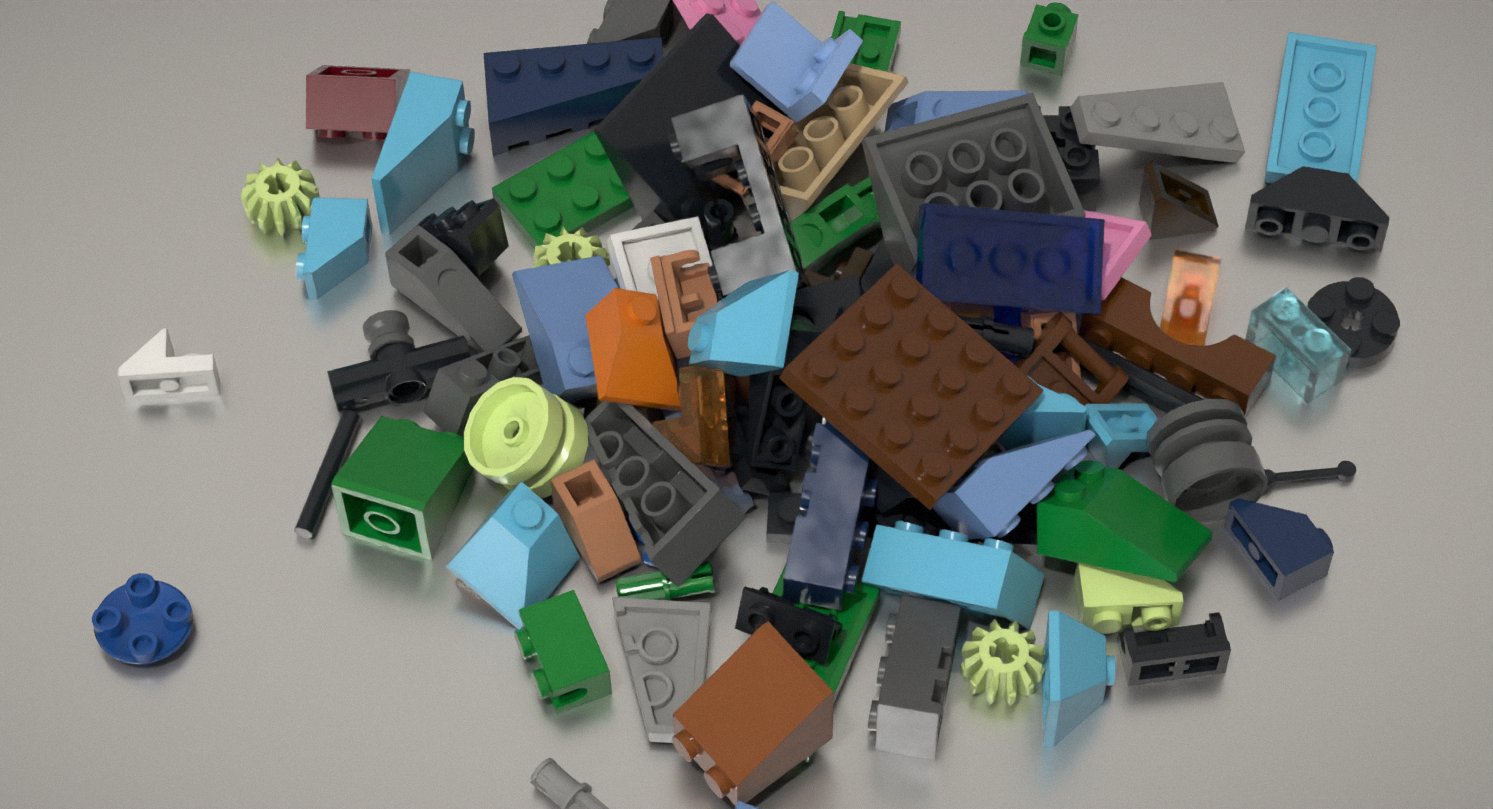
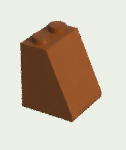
M767 621L673 713L674 736L672 737V742L686 761L691 762L695 760L705 771L704 778L708 786L718 797L723 798L727 796L735 806L738 801L746 803L833 738L834 692Z

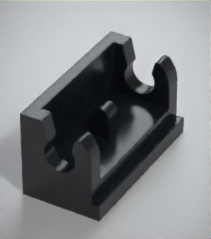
M1209 613L1210 620H1205L1204 624L1166 628L1160 631L1134 633L1132 624L1121 625L1122 632H1118L1117 642L1128 686L1226 673L1231 647L1227 640L1220 613Z

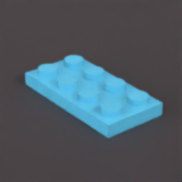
M1288 32L1264 182L1274 183L1298 168L1305 166L1349 173L1358 183L1376 45Z

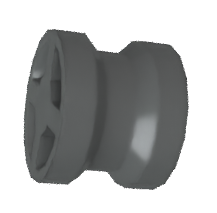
M397 310L378 312L370 316L362 326L365 339L371 343L368 348L371 360L376 358L379 350L393 343L406 342L415 347L413 338L408 335L410 330L408 318L403 312Z

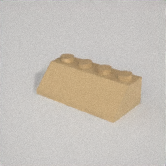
M849 63L827 101L798 123L795 122L799 134L786 152L773 165L790 222L803 214L811 206L908 84L906 76ZM749 193L745 199H742L750 215L748 205L755 203V200Z

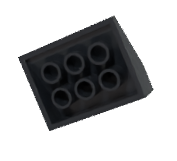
M706 13L594 129L642 220L654 211L665 223L698 217L702 227L706 222L704 216L706 204L713 200L716 211L718 209L717 199L726 200L733 193L711 179L701 182L694 170L686 172L682 162L676 161L668 135L675 133L671 118L742 94L751 106L757 100L780 114L788 116L730 67V61L740 45L713 14ZM762 128L764 136L770 139L773 133ZM737 170L727 173L735 179L738 178Z

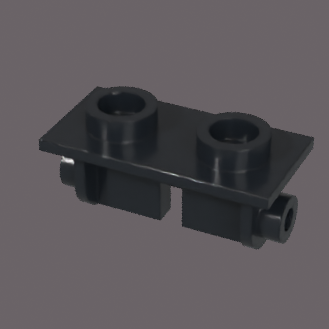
M747 586L742 591L735 629L752 635L760 626L768 621L799 655L824 665L827 663L831 642L838 640L843 628V623L836 621V615L834 614L826 615L805 606L799 608L795 606V602L770 593L766 587H761L757 590Z

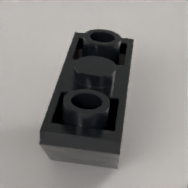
M1302 166L1251 195L1245 229L1259 231L1266 235L1278 234L1302 238L1315 243L1327 242L1351 246L1358 250L1382 251L1390 217L1349 173Z
M494 198L477 204L471 200L458 210L450 207L439 216L432 213L418 223L419 226L449 247L476 277H479L509 247L500 205Z

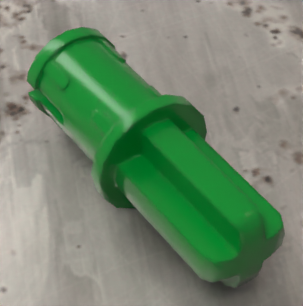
M710 561L700 564L679 587L661 571L619 578L616 582L618 598L673 601V598L716 592Z

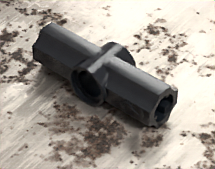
M464 335L417 348L410 343L398 342L387 345L379 350L375 359L327 371L338 412L386 399L395 405H405L413 403L425 395L427 389L432 387L439 368L469 358L471 354Z

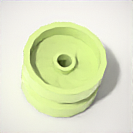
M512 377L492 386L480 397L471 410L464 430V451L473 468L496 483L503 484L509 490L523 482L541 499L552 495V478L583 464L588 448V425L582 412L529 378Z

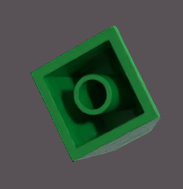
M381 416L335 475L331 483L342 534L432 561L474 469L470 465L464 451V438L453 432L445 431L440 433L422 428L417 423L408 419L395 420Z

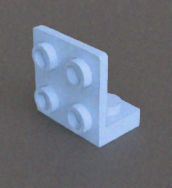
M771 2L764 8L730 61V67L798 123L827 101L863 40L849 29L835 40L828 37L821 42L777 3Z

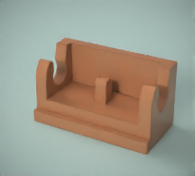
M686 250L661 258L659 255L650 258L665 334L677 359L691 355V350L688 348V336L693 324L699 315L718 303L717 294L713 289L708 274L709 263L695 264L688 268L682 267L685 264L695 263L700 260L697 250Z

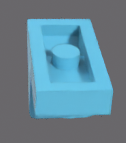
M1148 404L1085 405L1088 407L1085 430L1091 429L1096 434L1086 446L1096 461L1102 463L1104 467L1117 469L1131 452H1149L1146 444L1147 432L1158 418Z

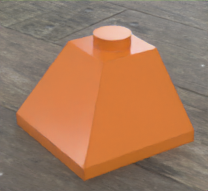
M614 288L585 315L599 400L681 412L684 408L677 392V358L665 334L660 304L656 294Z

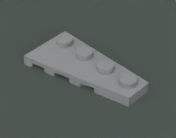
M1224 82L1078 96L1070 107L1081 144L1237 163L1245 153Z

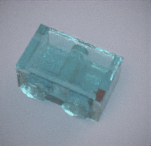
M1287 287L1251 310L1245 340L1276 355L1273 371L1307 404L1343 380L1351 349Z

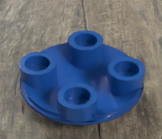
M138 573L131 576L125 585L118 587L105 597L98 609L94 611L92 623L98 644L109 656L125 663L146 664L170 656L184 644L192 629L193 613L188 599L179 589L168 583L154 580L149 574Z

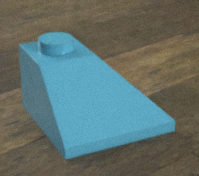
M788 270L747 281L699 315L688 336V348L691 350L689 364L739 377L784 368L799 272Z
M520 482L502 498L446 567L519 630L523 627L518 610L546 600L580 559V556L559 514L523 482Z
M1049 610L1043 648L1045 658L1042 663L1045 669L1042 680L1043 747L1053 748L1103 704L1106 685L1114 686L1115 656L1106 655V636L1060 611Z

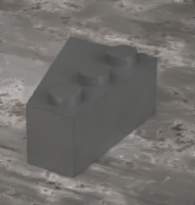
M902 596L898 614H889L885 642L891 643L889 656H881L876 686L882 687L879 700H872L868 720V730L876 731L875 750L935 760L959 632L960 605Z

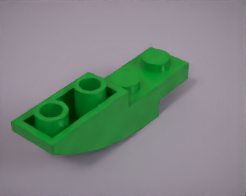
M870 176L853 187L846 184L791 221L805 270L818 272L828 265L834 255L881 227Z

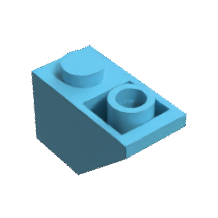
M313 198L311 215L303 216L302 240L303 243H307L306 252L299 253L297 257L298 281H305L308 299H319L368 263L373 226L368 199Z

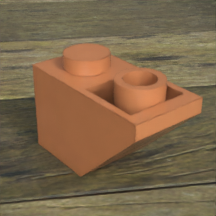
M594 459L551 479L554 510L559 514L567 532L598 583L641 563V556L617 496Z

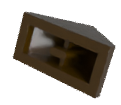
M1153 161L1144 166L1139 207L1143 221L1147 222L1152 234L1149 240L1211 232L1219 227L1208 190Z

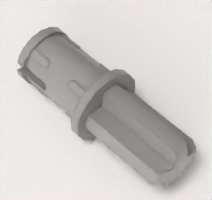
M548 758L540 763L531 775L530 783L553 800L560 809H609L591 794L592 787L588 783L580 784L552 758Z

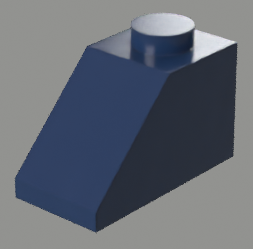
M1240 498L1229 503L1224 527L1278 601L1328 575L1334 554L1331 539L1322 528H1316L1306 514Z

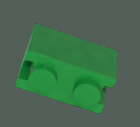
M575 590L518 610L523 624L521 629L514 631L518 648L524 659L532 656L537 670L532 671L531 674L537 693L541 700L549 697L556 714L612 694L610 670Z

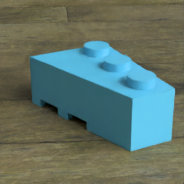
M896 521L894 528L876 525L862 582L880 588L881 593L901 598L906 596L960 605L961 609L970 610V615L984 619L986 614L1007 618L1012 622L1016 620L1019 628L1030 630L1044 573L1013 552L1014 546L1012 544L990 538L985 539L984 545L968 543V536L950 530H940L939 536L923 534V527L903 521Z

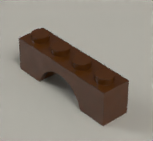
M1122 277L1105 300L1090 299L1082 311L1079 335L1205 400L1226 399L1239 405L1246 418L1271 381L1276 359L1275 354L1235 334L1219 343L1205 346L1189 345L1174 340L1165 334L1153 319L1150 309L1151 292Z

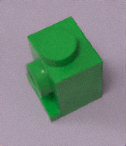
M1058 2L1050 3L1047 6L1036 4L1027 31L1023 35L1020 66L1063 76L1076 38L1079 14L1071 13V10L1066 5ZM1038 47L1056 52V55L1035 50V48Z

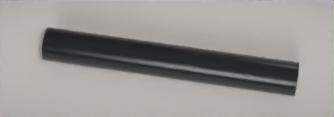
M344 410L342 412L295 526L294 532L300 537L312 538L332 490L331 483L341 468L361 419L360 415L353 410Z

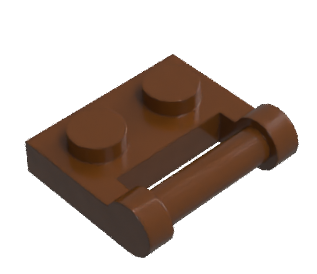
M1062 312L1056 314L1047 322L1042 334L1033 343L1028 358L1021 357L1015 366L1037 384L1058 394H1068L1084 406L1086 404H1109L1124 387L1129 376L1118 365L1112 367L1071 328L1073 322ZM1059 343L1100 380L1098 387L1094 391L1052 352Z

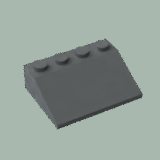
M1033 93L865 137L862 141L885 245L893 264L901 266L917 281L1070 239L1086 216Z

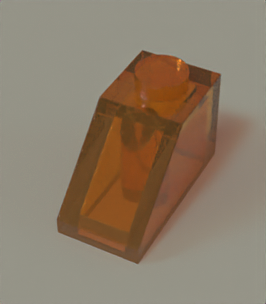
M1175 250L1160 329L1169 337L1189 345H1205L1221 258Z

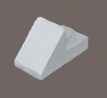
M168 328L160 330L118 368V379L126 402L220 395V377L214 355L187 353L174 357V349Z

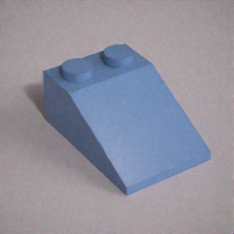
M602 256L514 271L512 273L544 388L569 403L599 397L585 315L614 288H619Z

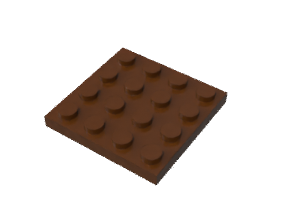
M895 264L786 366L779 377L780 380L929 510L1034 404L1044 391L898 264Z

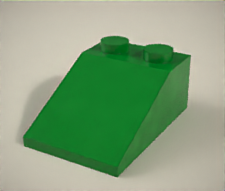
M1080 461L1073 468L1067 470L1054 483L1053 489L1037 502V554L1177 582L1212 541V531L1124 471L1104 467L1098 461Z

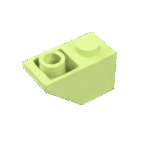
M1076 563L1074 584L1080 623L1102 634L1117 632L1121 629V625L1132 624L1133 628H1145L1150 631H1160L1170 626L1179 625L1184 602L1183 594L1165 580Z

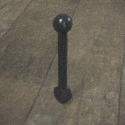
M1342 461L1338 464V467L1279 473H1274L1270 469H1264L1268 479L1267 488H1269L1275 482L1337 477L1341 481L1348 482L1354 478L1356 466L1350 461Z

